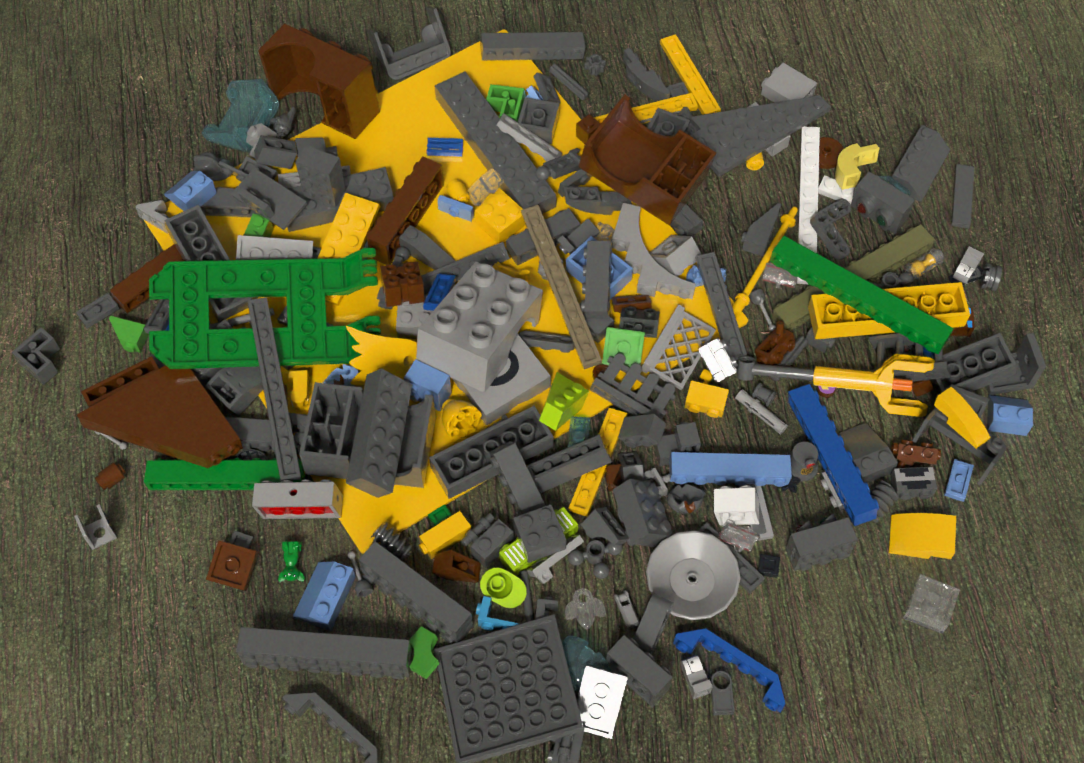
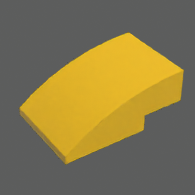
M934 513L891 515L888 553L929 559L930 556L952 559L955 554L956 516Z

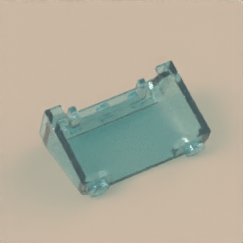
M263 79L230 82L226 95L232 104L219 127L214 124L205 126L201 134L207 141L250 153L253 146L246 142L248 129L250 126L260 123L268 127L270 119L274 117L279 107L277 97Z

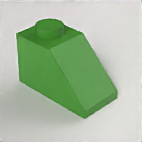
M110 316L109 320L123 349L128 352L135 351L141 353L149 336V333H146L144 330L145 324Z

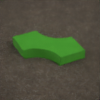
M421 626L409 639L410 645L414 649V658L409 667L412 671L427 679L440 664L433 654L438 638L434 633Z

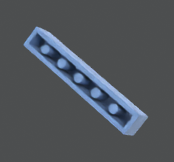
M671 452L669 459L670 482H675L676 484H685L687 482H695L698 485L715 483L716 485L735 483L738 486L755 484L756 486L774 484L777 487L788 485L792 477L790 455Z

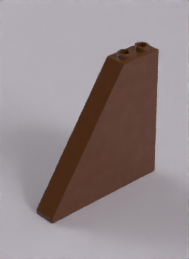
M165 365L76 414L84 428L205 468L218 465L225 458L235 455L239 450L243 449L240 438L191 369H169Z

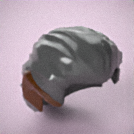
M686 484L683 487L677 485L669 492L667 502L670 508L677 513H693L702 506L706 493L692 485Z

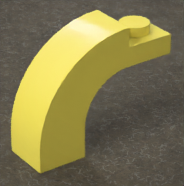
M856 143L841 151L837 160L835 179L842 190L857 186L861 171L857 168L858 166L877 162L879 153L877 144L860 147Z

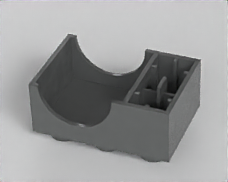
M315 382L299 453L305 474L341 479L347 478L364 392L362 387ZM425 395V399L421 403L408 406L394 485L424 488L436 420L433 395Z

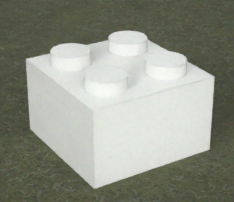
M722 486L720 489H714V513L719 525L759 524V499L755 488L751 486H741L740 488Z

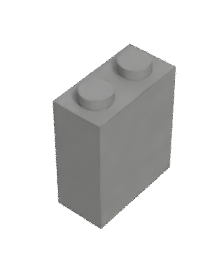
M782 63L779 67L774 68L769 78L766 77L763 80L761 95L774 103L812 97L815 94L817 82L787 64Z

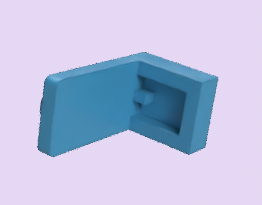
M483 596L482 603L478 602L476 614L479 615L478 626H481L482 629L493 631V629L502 630L519 625V623L490 618L491 597Z

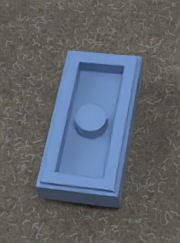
M440 195L437 199L438 210L470 222L474 218L473 206Z
M954 459L944 496L964 502L974 465Z

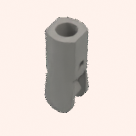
M625 590L620 595L614 594L615 602L627 628L637 627L640 621L628 592ZM627 601L628 605L622 607L621 603Z

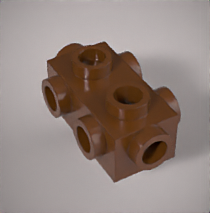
M777 321L776 329L754 350L758 364H780L784 354L787 351H793L795 348L794 334L790 330L784 329L783 321Z
M902 439L901 443L893 442L891 446V452L895 459L900 460L896 468H905L906 465L913 466L914 462L936 465L937 460H940L941 449L934 448L931 443L921 442L920 446L913 445V441Z

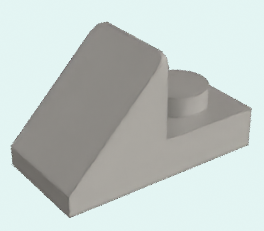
M163 200L138 204L136 206L140 218L168 234L164 220L169 217L164 214L167 208Z

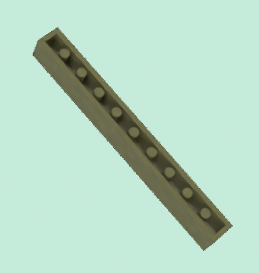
M922 225L915 228L911 227L905 234L897 235L888 244L880 245L877 250L872 253H866L858 261H852L844 269L868 282H876L884 274L893 272L930 251L935 239ZM815 286L807 287L801 294H795L787 302L776 305L773 309L772 320L775 323L783 321L784 329L790 331L811 320L808 309L811 295L825 293Z

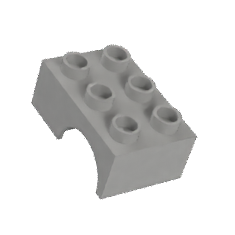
M475 262L418 328L416 360L450 375L451 378L485 392L507 364L513 341L525 321L531 322L533 327H536L539 323L543 290L528 284L523 279L514 278L499 272L488 264Z

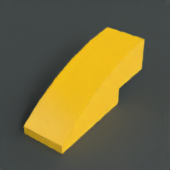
M950 387L938 395L934 406L948 417L947 424L974 448L977 449L990 439V435L978 415L954 388Z

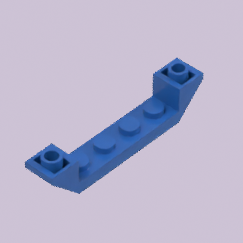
M706 628L676 634L673 644L682 653L687 652L691 655L698 643L701 642L705 649L715 651L725 662H732L738 666L737 668L742 673L754 676L756 681L763 686L768 685L770 688L765 694L763 702L770 710H777L781 713L786 703L778 674Z

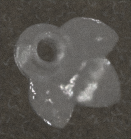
M580 588L574 592L572 601L566 605L565 617L566 620L576 618L578 623L588 630L592 626L595 616H606V609L603 602L593 597L588 589ZM580 595L586 596V602L580 601Z

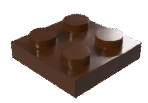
M218 540L206 580L246 591L258 552Z

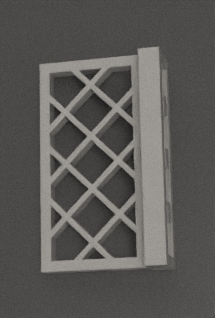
M678 304L642 365V372L646 374L647 372L654 373L660 379L682 390L701 357L700 352L692 353L689 344L698 343L700 347L710 342L716 329L684 311L685 308ZM684 318L691 322V328L684 329L682 324ZM704 329L710 334L708 337L700 338L698 330ZM694 331L696 339L688 341L686 332ZM682 334L684 342L675 343L673 336ZM685 345L688 354L679 355L677 347ZM673 348L675 356L667 358L665 349ZM690 358L692 365L683 367L681 359ZM677 360L679 369L671 370L668 362ZM665 363L667 371L660 372L655 369L656 364ZM681 372L683 381L679 383L674 380L672 374Z

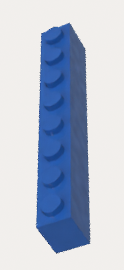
M810 384L788 391V403L809 443H812L817 448L818 460L831 481L853 526L876 519L877 510L879 509L878 502L875 498L872 499L868 484L862 481L860 469L858 466H854L850 451H846L844 448L843 438L841 435H837L833 420H829L826 407L820 404L817 391L813 390Z

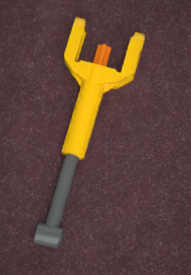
M894 354L884 361L879 369L870 372L816 366L812 370L755 364L753 357L742 356L738 358L737 378L749 381L754 378V375L813 381L814 385L872 391L878 398L879 403L889 414L923 417L927 415L928 406L921 401L891 398L892 389L911 391L913 380L893 378L894 370L925 373L933 370L935 361L925 356Z

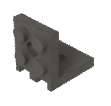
M1034 333L1026 334L1016 353H1011L1017 364L1016 375L986 386L989 395L1031 389L1035 386L1046 368V364Z

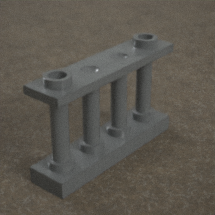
M900 333L878 334L869 337L871 345L874 349H877V368L869 370L870 372L876 371L883 365L885 361V348L896 347V354H904L905 345L915 344V356H923V346L910 341ZM942 348L939 355L935 353L933 370L925 373L894 370L893 378L913 381L950 378L951 370L947 361L943 362Z

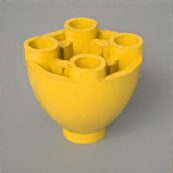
M446 400L442 405V423L447 434L451 438L457 439L466 436L472 437L480 423L481 412L467 401Z

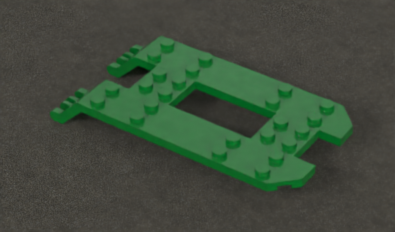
M363 248L344 258L168 262L158 274H154L149 279L150 300L169 299V331H149L150 353L169 369L259 367L252 328L209 329V298L286 297L288 327L273 328L279 365L349 364V361L362 355L352 348V346L359 345V343L352 337L346 326L326 325L325 296L349 295L366 286L378 285V278L376 276L363 278L366 274L373 275L377 273V261L374 259L362 261L363 258L375 257L376 249ZM367 316L347 325L369 334L381 335L380 328H366L370 325H379L381 323L379 316Z

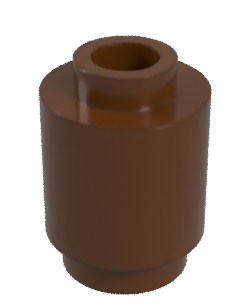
M113 462L98 472L95 480L103 490L110 489L125 478L123 474L126 472L119 463L115 465Z

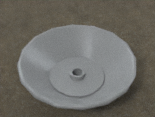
M695 530L677 532L662 540L651 553L646 569L648 588L651 594L655 593L674 602L671 614L688 620L711 618L726 610L737 595L741 579L738 561L728 545L711 534ZM693 577L696 579V581L690 582L689 578Z

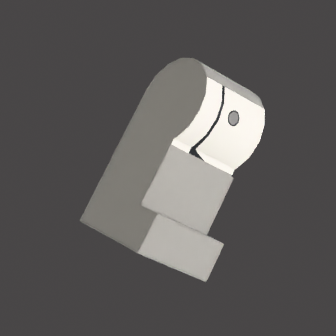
M969 246L953 278L967 284L979 266L984 253Z
M695 655L681 660L682 671L692 698L696 699L710 694L713 687L710 679L708 680L705 670H703L699 657Z

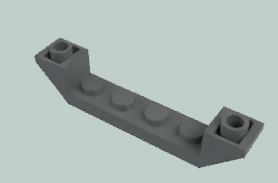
M316 693L287 694L282 697L285 703L283 707L291 715L296 713L301 717L311 706V709L318 716L323 714L327 718L326 723L332 729L336 730L338 728L343 732L341 736L349 744L354 742L358 746L357 751L363 757L369 756L364 763H379L377 748Z

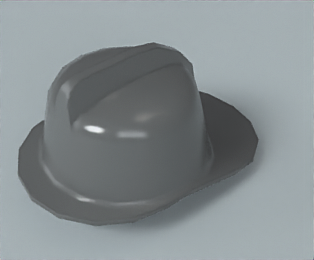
M204 152L193 157L195 166L193 171H201L213 181H220L229 177L221 171L222 168L218 165L219 161L233 167L229 160L217 158L211 152Z

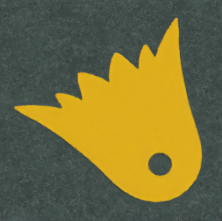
M346 326L352 337L359 343V345H354L352 348L362 354L349 361L351 366L362 370L352 379V385L365 387L367 374L381 368L404 380L410 367H406L403 362L407 356H412L415 361L417 354V343L415 341L373 335Z

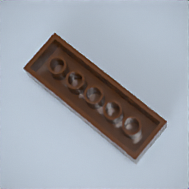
M423 156L419 162L415 163L412 173L406 176L401 189H397L392 202L387 204L383 215L378 217L374 228L370 229L367 233L368 248L376 249V256L372 259L385 265L393 262L396 250L400 247L399 237L410 225L416 228L444 186L441 164Z

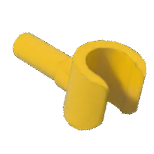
M704 369L700 375V379L704 380V384H708L712 380V374L707 369Z

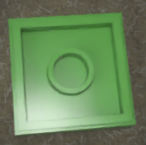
M607 327L602 364L610 365L607 362L609 357L614 358L616 354H623L625 356L624 365L629 368L635 363L641 364L645 332Z

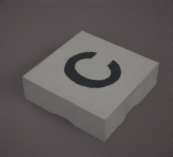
M518 333L511 346L507 364L485 392L452 378L458 388L469 398L471 404L481 412V419L486 426L510 412L516 405L530 400L551 387L550 374Z

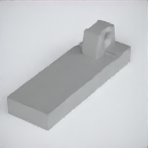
M572 535L566 540V550L541 558L526 569L530 577H536L542 584L546 583L553 577L549 568L584 542L580 535Z

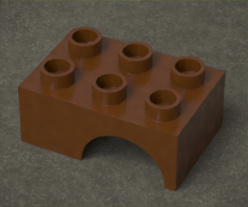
M285 23L258 50L272 100L278 102L283 97L296 92L314 93L320 96L325 115L321 123L353 139H356L380 112L377 100L378 91L374 85L371 71L373 67L369 59L364 55H352L342 50L334 41L326 43L315 38L305 28L298 30Z
M624 94L585 143L578 167L670 226L706 178L716 152L682 130H679L672 136H663L652 132L635 117L630 106L631 98Z

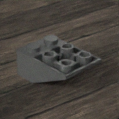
M259 367L222 368L205 385L222 403L239 416L263 390Z

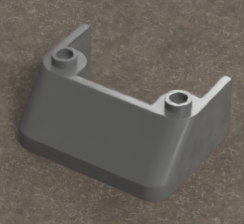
M426 7L431 23L425 25L421 30L423 41L394 53L388 44L380 42L376 31L367 30L375 55L388 77L398 80L450 57L451 50L437 8Z
M935 407L924 420L912 441L916 443L930 426L940 431L990 464L977 483L981 486L1006 451V445L1003 440L989 433L990 439L977 449L974 448L947 424L948 417Z

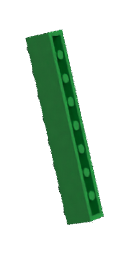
M235 458L232 460H222L221 463L210 468L181 459H154L147 461L144 483L149 490H254V483H261L262 481L281 483L276 458L271 460L258 458L242 460ZM298 458L301 479L293 480V483L307 480V474H305L302 461Z

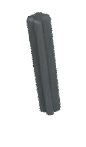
M557 64L550 66L549 71L581 100L588 98L589 92Z
M799 336L795 341L793 351H787L783 356L782 362L776 366L789 367L807 345L808 340L803 336ZM770 377L774 381L780 379L779 377Z

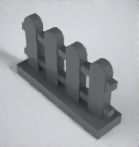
M616 354L614 358L609 357L607 362L610 365L604 374L600 372L598 377L595 378L590 391L632 416L655 414L662 420L666 414L664 408L669 400L674 401L676 398L673 394L675 386L667 383L663 388L657 385L659 378L654 373L649 374L647 378L640 375L642 371L640 364L635 363L630 368L625 366L626 358L623 354ZM621 370L626 375L622 382L618 383L614 379ZM636 380L643 383L637 394L631 391ZM653 390L660 393L654 404L647 400Z

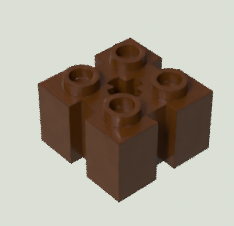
M418 262L403 263L402 267H396L393 264L380 266L386 307L400 306L402 302L408 301L409 304L424 303V286Z

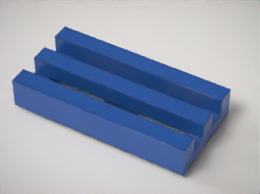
M428 138L427 156L462 157L463 139Z

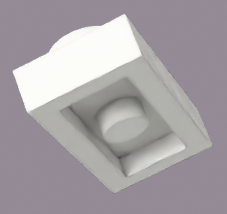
M824 175L819 185L818 193L837 201L845 199L851 204L856 187L842 190L835 179Z

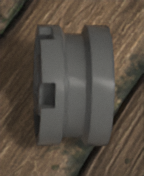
M986 263L981 276L980 288H990L991 291H996L1001 279L1002 266H992V264Z

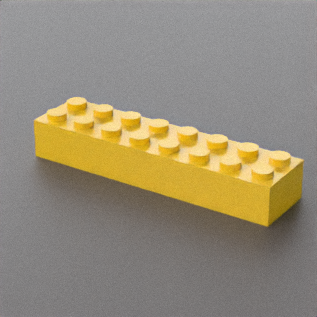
M962 282L883 289L952 328L964 327L970 316ZM811 295L808 309L815 339L895 333L891 328L882 323H877L873 318L859 313L855 308L843 304L831 295Z

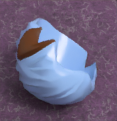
M343 364V369L337 367L323 383L354 387L355 385H352L351 381L359 373V370L353 366Z

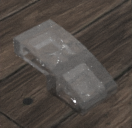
M495 168L483 174L468 189L467 192L474 206H480L488 194H494L504 182Z

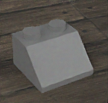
M670 235L649 253L660 266L675 276L681 275L685 268L696 262L695 258L698 255H702L692 236Z

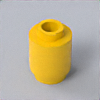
M762 152L746 161L747 168L751 170H759L764 165Z
M457 179L450 181L446 186L450 198L468 204L470 195L463 183Z

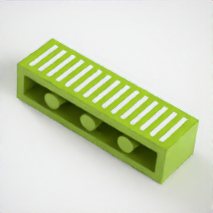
M564 507L554 510L567 540L578 532V524ZM518 537L513 543L504 545L499 552V560L515 576L538 561L527 562Z

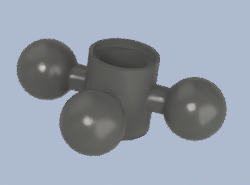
M888 272L883 275L880 284L870 283L881 289L897 288L898 285L908 287L913 283V276L909 272H903L898 277L895 273Z
M593 540L588 543L585 552L572 550L568 554V561L571 565L578 566L582 564L584 559H587L589 563L595 565L593 568L595 577L604 579L609 575V567L602 563L604 554L618 555L622 552L623 545H613L609 541L607 546H604L602 542ZM592 550H598L600 554L593 555L590 552Z

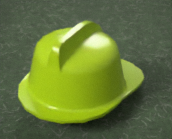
M496 567L487 570L482 575L480 581L482 593L486 597H491L492 601L506 608H515L525 600L527 593L524 582L507 570Z

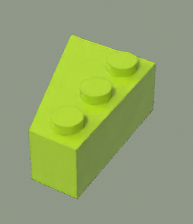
M557 372L539 421L556 431L582 409L589 390Z

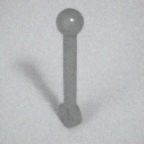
M94 431L97 435L101 434L119 445L120 449L124 450L127 448L125 442H120L111 436Z

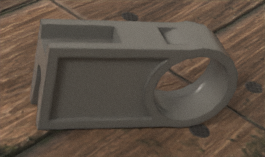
M725 671L715 672L710 680L713 687L711 691L713 716L734 715L731 676ZM717 676H723L728 680L729 685L725 689H718L714 685L713 679Z

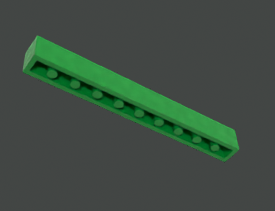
M786 236L782 237L772 251L770 262L776 267L782 268L790 272L791 275L806 281L809 285L819 288L825 294L837 298L843 304L855 308L861 314H866L877 323L884 324L891 328L892 331L900 333L910 341L922 345L930 352L939 355L950 338L954 328Z

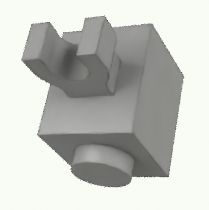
M262 123L250 126L247 131L246 142L253 146L249 156L254 159V150L260 135L273 138L277 136L276 132Z

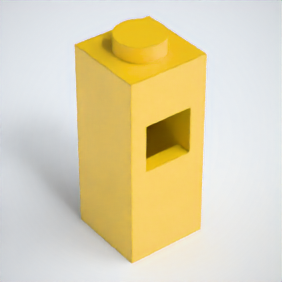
M458 511L420 535L419 548L424 555L428 554L433 559L435 554L444 552L461 541L466 536L465 533L469 529L471 530V525L463 514Z

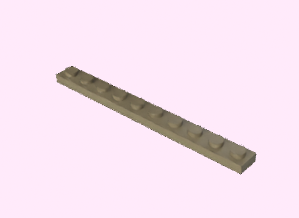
M539 205L521 210L522 217L583 369L601 364V357Z

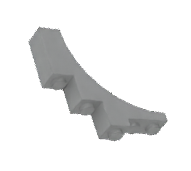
M623 203L612 237V248L621 252L626 251L625 262L633 268L632 274H640L637 293L655 297L656 291L666 295L671 294L683 299L693 300L696 284L669 273L654 260L646 249L639 230L641 207Z

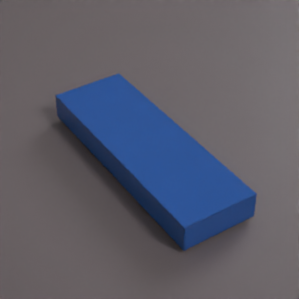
M437 274L423 304L424 310L434 311L454 287L456 282L455 275Z

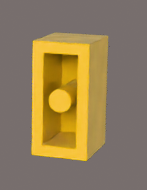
M691 381L685 408L693 413L703 412L707 413L710 417H722L729 390Z

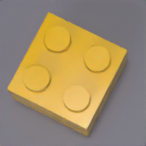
M503 190L475 210V223L498 244L506 241L526 225L521 214L523 209Z

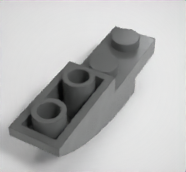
M631 48L625 49L623 62L626 65L625 76L639 91L656 102L669 99L671 96L670 90L662 83L660 75L656 74L653 69L647 71L645 65L640 63L638 55L633 53Z
M563 187L566 204L584 212L611 215L613 211H621L623 203L632 205L629 199L618 192L599 191L598 187Z

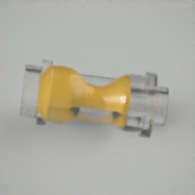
M932 248L922 257L909 262L904 268V272L911 273L913 279H919L927 271L943 264L944 254L941 250Z

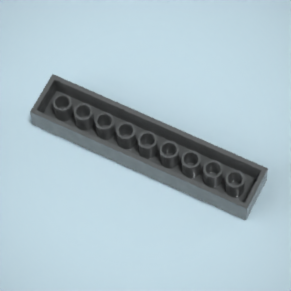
M464 71L435 85L436 100L500 189L522 209L539 205L543 214L555 208V192L546 180H539L537 178V168L514 137L502 132L496 126L499 120L498 115L467 73Z

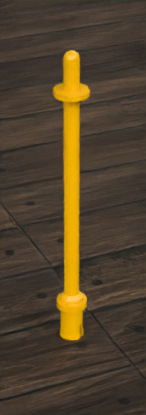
M792 207L788 215L783 214L781 216V227L744 291L736 295V301L732 306L735 317H740L745 306L750 303L749 295L771 259L772 251L782 239L788 227L795 226L796 220L794 217L798 212L797 207Z

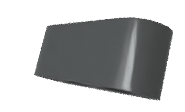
M655 593L646 607L633 638L638 643L639 649L651 655L657 646L674 605V602Z

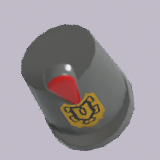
M797 443L790 453L791 474L793 478L797 477L801 481L812 480L818 470V450L812 443Z

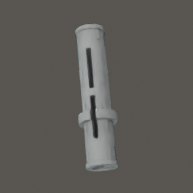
M742 389L735 397L736 400L748 408L750 413L756 414L780 435L788 427L787 424L760 404L758 399L755 400L745 390Z

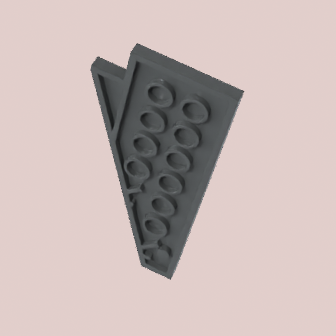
M818 95L693 116L690 122L698 131L690 136L696 140L703 138L707 146L716 152L710 168L720 177L831 110V106Z

